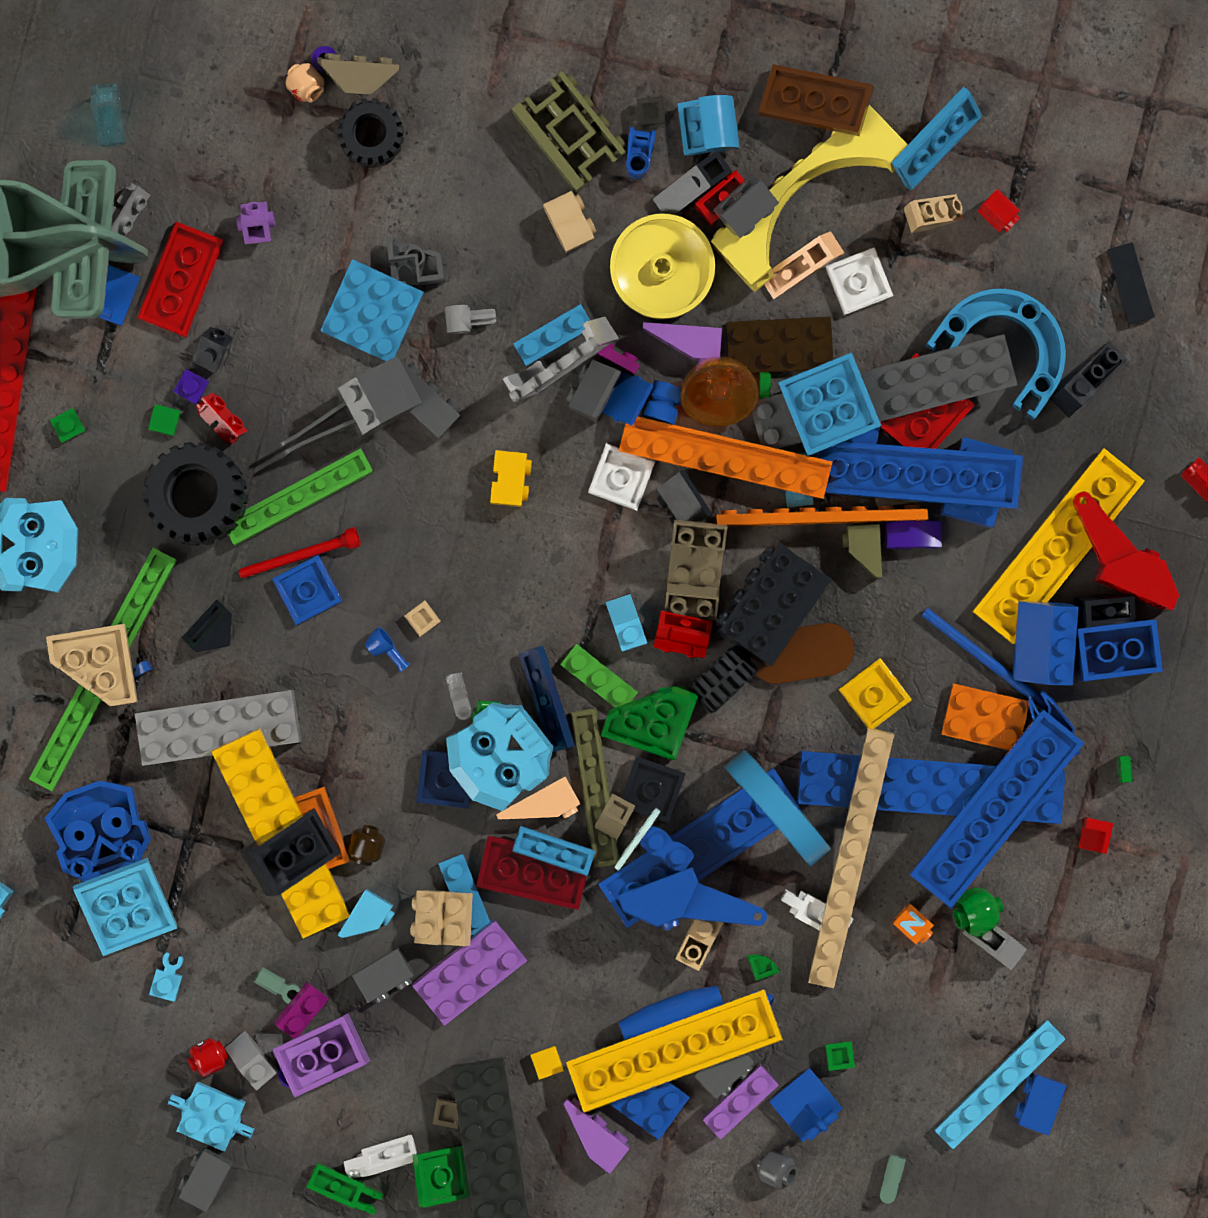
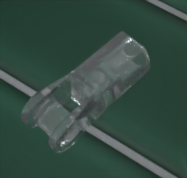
M458 672L445 676L457 718L460 720L468 719L472 712L462 673Z

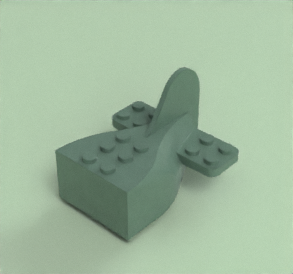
M106 160L72 161L68 163L64 169L61 202L22 182L0 180V297L28 292L54 274L52 311L55 315L64 319L97 318L102 314L105 301L108 261L140 263L148 259V250L145 247L119 233L111 231L116 179L114 165Z

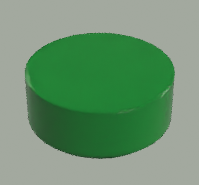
M760 372L759 398H769L771 375L769 372Z

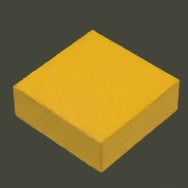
M556 1046L530 1054L539 1080L564 1071Z

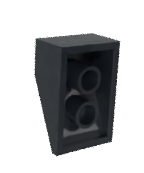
M311 809L265 834L240 851L266 896L281 895L341 854L315 809Z

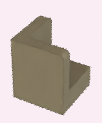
M612 793L594 827L617 840L635 805Z

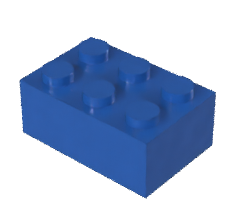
M965 437L960 439L957 450L1014 454L1013 450ZM943 503L940 515L992 528L994 527L999 508Z
M1156 619L1077 629L1076 653L1080 682L1163 672Z

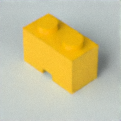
M495 450L493 471L498 473V482H492L491 504L522 507L523 501L528 502L529 486H524L525 475L530 476L532 460H527V453Z

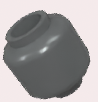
M777 1151L768 1152L757 1163L760 1181L781 1190L791 1186L797 1177L798 1170L794 1160Z

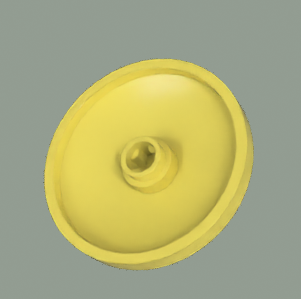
M672 214L649 215L629 225L617 239L610 261L611 279L621 300L633 311L653 319L676 318L692 311L708 294L715 274L714 253L705 234L689 220Z

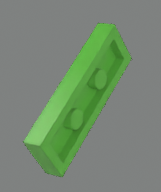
M577 644L560 664L615 708L631 702L638 693Z

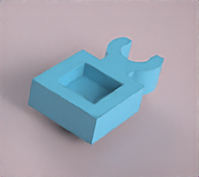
M167 952L163 956L165 969H156L149 995L175 1002L183 977L176 974V970L183 965L184 958L179 956L177 964L172 965L169 962L170 953Z

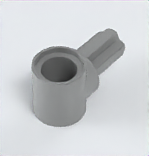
M468 305L445 307L447 334L468 333L472 330V326L496 323V312L493 308L470 311Z

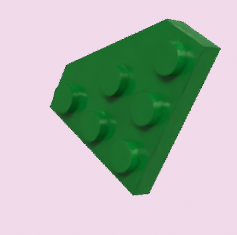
M672 686L610 709L601 736L675 761L698 694Z

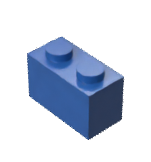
M1033 1072L1032 1078L1027 1077L1024 1084L1023 1092L1026 1093L1023 1103L1019 1102L1014 1114V1117L1017 1118L1016 1123L1049 1136L1066 1085Z

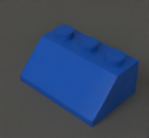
M1018 601L1013 680L1046 685H1073L1079 607L1069 603Z

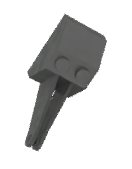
M396 357L354 377L339 387L336 394L341 401L340 405L278 445L280 448H283L299 440L344 410L350 419L349 421L285 450L283 455L288 456L304 447L353 427L362 440L372 436L422 404V401L399 357Z

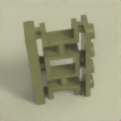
M561 70L554 78L552 77L549 80V84L556 92L537 107L527 97L522 103L519 102L512 108V113L574 192L578 194L588 183L593 181V178L586 169L604 155L614 165L620 158L622 159L626 156L624 148L627 146L618 134L613 136L608 130L610 124L602 114L597 116L593 111L592 107L594 104L585 93L581 95L576 89L578 83L570 73L565 75ZM562 83L583 111L580 112L575 104L564 112L559 108L555 101L564 95V90L559 84ZM546 108L555 118L545 126V129L551 136H546L527 109H530L535 116ZM574 114L588 133L568 147L554 128ZM594 124L615 150L614 153L607 145L596 153L587 142L595 137L597 132L591 125ZM562 149L567 157L578 149L587 159L578 166V171L583 176L582 178L576 174L559 150Z

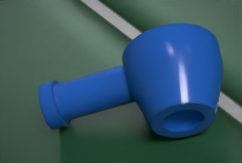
M377 627L370 634L365 642V646L373 656L386 653L398 667L399 672L410 665L397 651L392 639L381 627Z

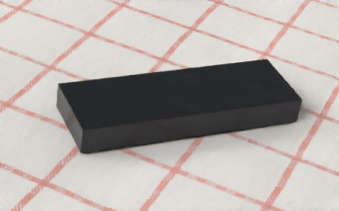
M1133 242L1107 249V255L1128 325L1154 318Z

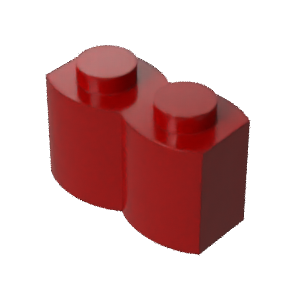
M996 189L977 210L999 233L1002 230L1007 233L1020 219L1017 214L1021 211L999 189Z

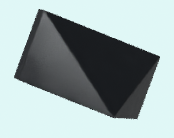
M216 599L182 639L195 652L230 646L232 613Z

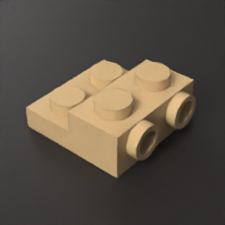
M417 890V895L412 899V908L416 911V917L410 929L412 937H415L414 943L470 946L473 893Z

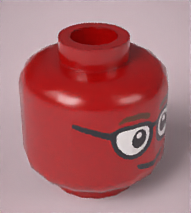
M207 1038L190 1047L191 1057L187 1058V1062L193 1073L198 1071L201 1076L207 1077L222 1070L225 1067V1060L228 1059V1056L220 1040L215 1041L213 1038Z

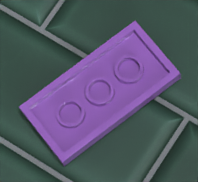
M493 919L471 937L470 946H459L414 981L412 986L445 1026L527 962V959L497 921Z

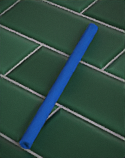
M926 608L921 615L923 618L1027 698L1031 696L1033 702L1045 711L1047 704L1042 695L1025 682L1013 680L1012 672L929 608Z

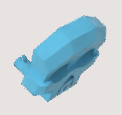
M5 498L0 503L1 591L23 592L26 587L59 593L77 567L79 529L62 500L29 504L25 498ZM31 521H36L38 525L34 531L28 528V524ZM4 535L15 543L14 546L3 552ZM30 560L36 563V567L33 570H28L26 567L27 562Z
M492 702L474 717V723L446 738L449 771L473 801L504 811L524 789L531 791L549 776L553 745L522 705H504ZM512 737L516 739L521 747H510ZM481 738H487L489 745L483 746L480 742ZM511 769L514 773L513 777H507L505 770Z

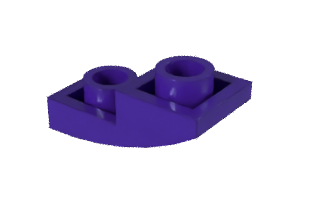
M894 521L884 523L885 549L910 550L912 548L938 549L942 547L940 521Z

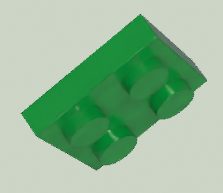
M463 1145L412 1154L419 1207L424 1208L470 1198Z

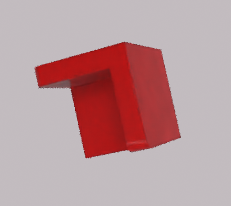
M1084 817L1078 847L1107 854L1113 823Z

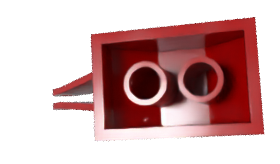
M1082 491L1077 493L1073 497V506L1101 565L1098 567L1093 581L1122 594L1134 595L1136 600L1164 612L1173 610L1179 594L1166 561L1159 558L1160 553L1148 548L1138 551L1088 492ZM1080 498L1086 500L1084 505L1080 503Z

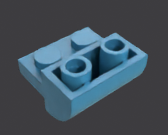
M733 96L698 97V100L678 103L685 156L740 148Z

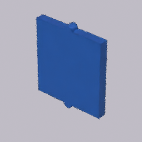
M623 372L602 413L612 417L617 423L622 421L633 426L654 385L643 381L638 375L634 377Z

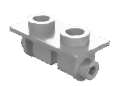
M133 183L125 186L116 201L123 205L122 209L120 210L113 206L111 231L126 236L131 231L133 223L141 210L145 208L150 194Z

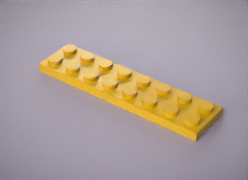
M1103 448L972 612L1010 643L1015 644L1018 601L1048 602L1092 548L1073 506V497L1079 492H1088L1113 521L1144 483V480ZM1080 498V503L1084 505L1086 500Z
M260 728L212 749L211 752L255 841L302 815ZM326 864L281 894L302 938L319 932L350 916L349 909Z
M761 990L570 1060L566 1064L582 1110L585 1113L777 1043L783 1039L766 992Z

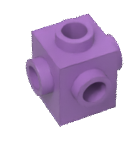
M267 201L241 204V215L236 216L238 231H243L245 244L271 241V227H275L273 211L268 212Z

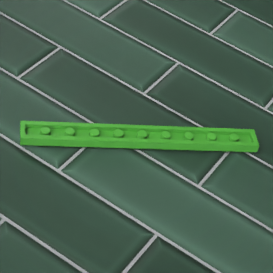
M154 547L111 625H126L129 649L177 562L173 557ZM79 684L29 780L50 791H54L102 699Z

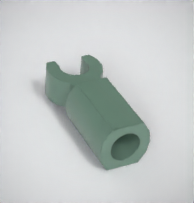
M264 967L260 968L253 981L275 995L281 994L283 1000L288 1004L292 999L287 996V992L289 990L300 991L298 985L284 983L285 979Z

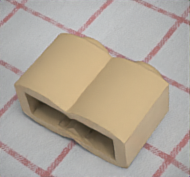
M570 191L543 204L546 215L565 253L594 240L593 233L597 231L590 218L585 219L581 211L585 209V206L579 194L574 196L573 192Z

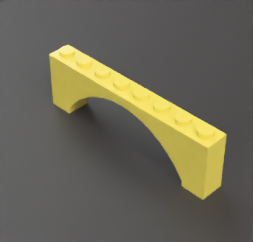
M869 105L860 137L833 131L831 137L824 143H818L805 160L800 159L797 161L790 173L785 177L781 176L775 180L769 191L779 203L774 207L772 214L762 218L750 234L741 238L731 233L727 227L720 228L711 240L713 248L755 293L774 276L769 263L772 231L782 208L800 187L823 173L844 167L876 166L887 168L893 173L896 170L891 162L908 144Z

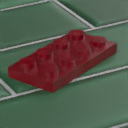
M488 835L476 887L579 910L586 881L585 875L513 852L515 841Z

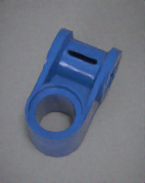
M630 127L626 172L633 179H642L648 174L656 130L646 132ZM635 160H640L644 163L645 167L641 171H635L631 168L630 164Z

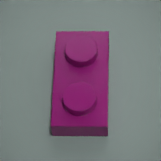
M610 344L596 354L634 376L640 367V364L636 363L637 357L626 351L623 354L614 351L613 348L615 346L613 344Z
M306 982L274 1023L292 1038L299 1037L329 998L313 985Z

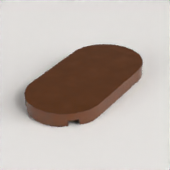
M823 623L804 626L797 629L773 666L764 667L751 657L750 660L758 668L756 675L760 679L772 684L831 676L842 672L849 666L854 655V643L850 634L839 625Z

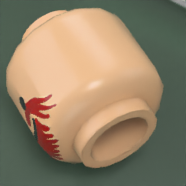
M296 64L289 69L286 87L300 102H314L323 94L324 78L311 64Z

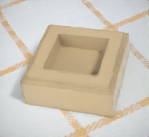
M423 601L404 616L419 637L441 622L426 601Z

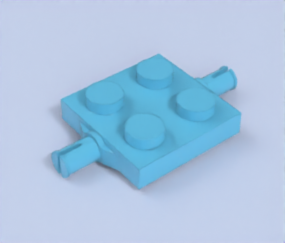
M200 1082L196 1083L192 1095L187 1100L172 1094L168 1104L182 1109V1119L177 1132L224 1152L230 1139L236 1133L251 1139L255 1128L240 1123L245 1101Z

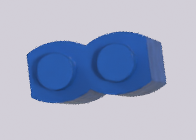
M650 826L640 840L641 845L647 852L662 857L665 863L674 870L684 871L694 858L692 851L685 844L671 840L670 836L659 827Z

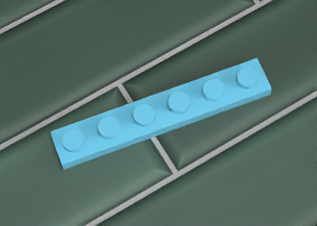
M1045 1020L934 1129L935 1132L954 1149L1065 1038L1048 1020Z

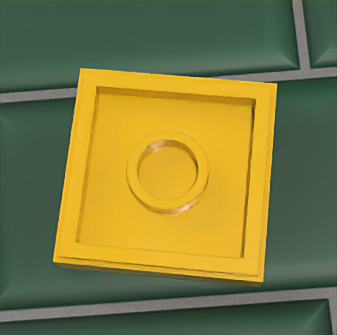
M881 658L838 689L864 725L871 729L876 728L912 700Z

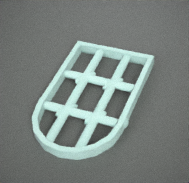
M654 809L622 853L614 868L619 870L655 821L660 813L659 809Z

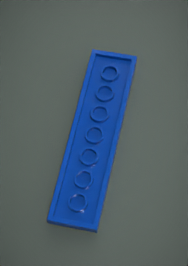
M841 442L813 454L815 458L832 461L825 494L1007 509L1019 508L1024 459L1022 455Z
M1041 710L909 875L952 908L1084 745V742L1046 711Z
M774 768L768 771L769 777L802 813ZM742 788L671 835L670 838L685 844L692 851L694 858L686 869L693 867L697 881H699L778 829V827ZM645 852L598 885L628 928L639 921V919L624 913L618 895L681 871L669 867L662 857Z

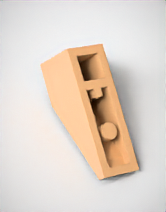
M831 231L822 234L772 268L774 276L764 285L772 298L776 299L844 254V251Z
M565 776L504 811L499 812L496 816L498 819L558 817L560 815L567 818L578 812L576 806L581 803Z

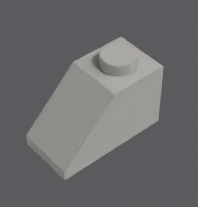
M997 926L993 929V932L989 931L982 937L972 936L964 930L963 934L1010 970L1014 968L1027 950Z
M246 1031L225 1047L238 1070L256 1091L279 1071Z

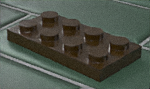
M831 316L726 322L729 375L808 371L833 360Z

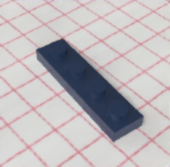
M544 646L519 653L543 733L553 745L552 753L575 746Z

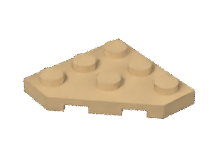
M125 624L46 637L50 663L98 696L109 706L138 702Z

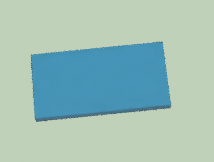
M965 87L946 104L891 162L904 186L910 191L923 180L982 117L971 92Z

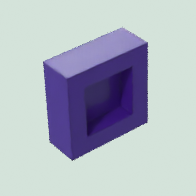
M186 369L173 392L197 405L210 382Z

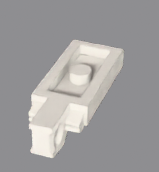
M785 890L781 901L792 906L789 912L794 914L797 919L820 931L826 903L802 891L797 896ZM852 917L850 919L849 927L853 921Z
M407 1135L362 1149V1153L357 1155V1158L344 1161L345 1171L350 1178L366 1177L413 1163L412 1154L417 1153L412 1135Z

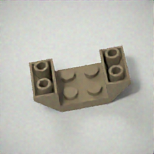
M674 520L665 611L706 620L717 619L727 525Z

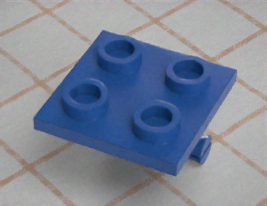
M108 265L104 309L98 317L123 326L141 277Z
M810 1068L805 1070L769 1101L802 1142L807 1138L812 1141L822 1131L824 1133L828 1131L827 1127L840 1118L837 1113L843 1109Z

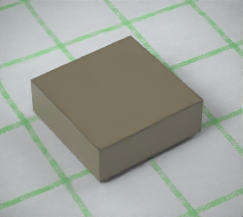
M437 1098L432 1124L458 1129L459 1120L456 1101Z

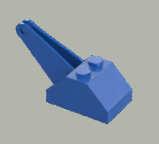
M693 867L618 895L624 913L654 927H664L665 931L680 926L679 921L682 919L762 926L767 920V913L763 908L699 884ZM756 913L761 914L762 918L760 920L754 919Z

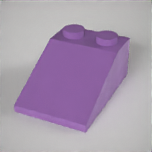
M349 1013L272 1049L294 1098L362 1067L370 1061Z

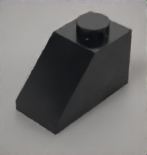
M1134 595L1073 597L1074 605L1079 607L1077 624L1081 626L1095 627L1136 622Z

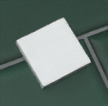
M875 247L825 267L844 316L893 297Z
M606 443L588 493L637 511L655 461L621 453L619 448Z

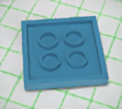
M352 259L320 331L384 361H388L396 357L424 292Z
M852 352L778 382L808 456L881 426Z

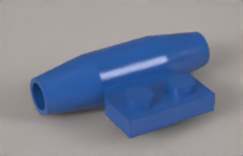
M709 986L684 991L646 1005L618 1022L624 1039L628 1040L723 1005L724 1002L718 986Z

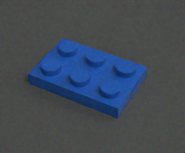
M667 1082L610 1103V1105L659 1140L690 1096L671 1082Z

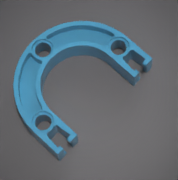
M989 289L965 298L948 313L925 347L934 352L936 349L934 342L941 333H945L947 337L953 339L949 349L957 347L972 326L989 318H1005L1022 326L1033 340L1036 349V364L1030 379L1011 406L1020 411L1022 408L1021 401L1030 392L1039 399L1034 410L1029 409L1027 412V417L1034 420L1058 386L1065 366V342L1056 319L1038 300L1015 290ZM1024 306L1032 307L1035 312L1034 318H1025L1022 315V308ZM950 320H959L962 324V330L960 332L952 331L949 328ZM1042 378L1047 381V391L1040 392L1036 389L1035 382L1037 379Z
M744 749L723 766L773 821L810 867L831 850L791 800Z

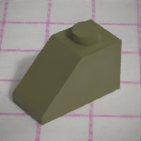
M880 525L847 526L846 532H842L843 548H847V553L874 578H881Z

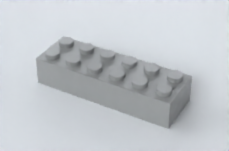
M294 690L135 713L142 766L212 756V749L258 728L261 729L269 747L301 742Z

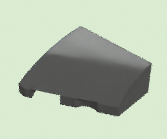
M391 236L386 237L391 276L413 287L446 283L441 253L420 248L412 243L408 244L396 240Z

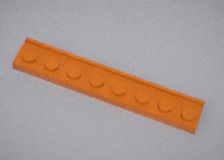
M637 417L633 426L625 424L619 448L621 453L819 499H824L832 461L642 417Z
M904 505V509L894 510V506H878V510H868V506L852 507V511H842L841 507H826V512H815V508H800V512L789 513L788 508L773 509V513H763V509H749L747 514H737V510H721V514L716 515L715 520L716 524L727 525V527L926 521L928 519V509H920V505Z

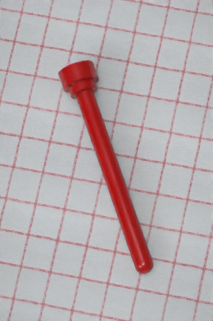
M356 527L345 529V533H341V537L243 567L239 570L238 574L241 578H246L337 548L345 547L346 549L350 547L352 550L361 547V541Z

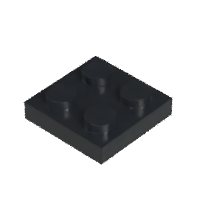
M636 756L622 799L635 805L633 811L650 816L655 808L659 809L660 813L656 819L669 823L686 773Z

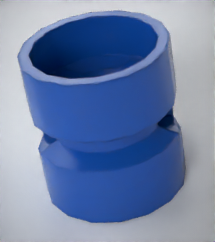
M654 380V386L650 392L653 398L647 401L643 416L655 421L675 425L679 413L676 406L682 404L686 390L666 382Z

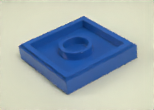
M319 555L272 579L296 626L343 602Z

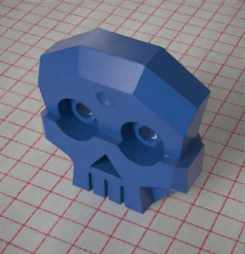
M103 780L64 793L44 818L60 847L56 853L62 871L83 882L140 861L152 840L146 821L140 820L134 787ZM115 817L121 819L122 823L120 827H115L113 825V819ZM78 830L84 833V838L81 841L75 837ZM104 845L116 852L101 858Z

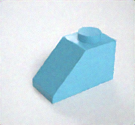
M629 594L606 602L621 651L624 652L647 644L631 595Z
M366 889L338 936L344 938L379 929L382 924L387 926L394 915V912L391 911L393 904Z

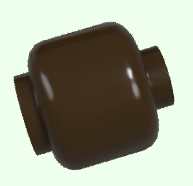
M364 825L363 828H358L352 832L348 846V853L352 856V861L361 865L371 866L373 862L380 860L385 838L382 834L378 833L379 829L377 827Z

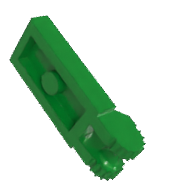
M317 1162L306 1186L308 1189L348 1207L358 1208L375 1215L377 1210L373 1205L358 1201L361 1192L380 1200L384 1195L374 1188L365 1186L366 1183L350 1178L348 1175Z

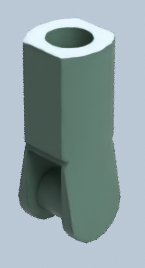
M893 1154L889 1156L880 1191V1198L884 1203H892L896 1198L906 1161L904 1157Z

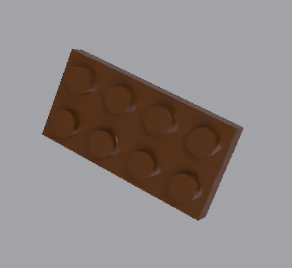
M773 64L758 112L760 116L860 137L874 87L872 84Z

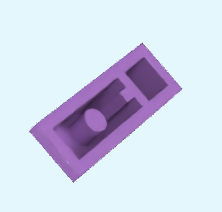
M643 322V331L688 358L697 360L698 365L714 366V362H719L722 328Z

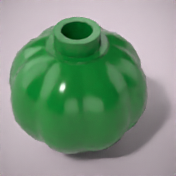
M973 887L967 889L957 900L953 916L959 929H964L972 936L982 937L989 931L993 932V929L998 926L1000 913L1004 911V907L999 897H994L983 888Z

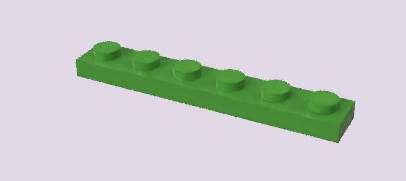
M360 448L245 510L243 518L238 517L235 522L238 524L234 531L229 529L227 533L234 546H237L374 472Z

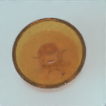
M722 356L707 358L697 363L687 373L681 387V404L685 412L695 421L708 426H728L740 422L752 413L759 398L758 385L751 371L741 362Z

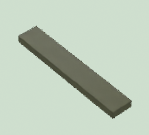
M597 709L570 712L591 849L595 850L593 857L594 868L616 865L619 860L616 839L594 827L610 798Z

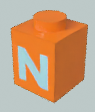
M910 903L891 921L916 945L919 941L922 944L925 943L933 934V931L930 929L934 925Z

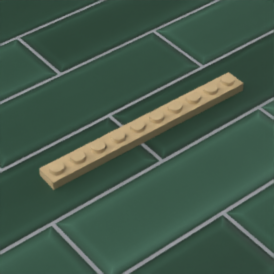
M867 728L808 983L830 988L835 986L894 738L893 733Z

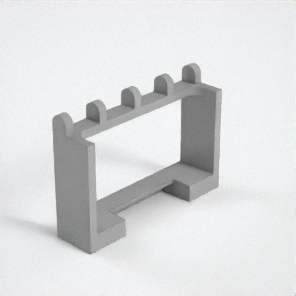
M606 317L590 320L582 324L585 329L581 332L586 341L549 367L541 359L522 372L506 376L503 380L511 391L509 393L510 398L517 402L539 394L618 340L617 334Z

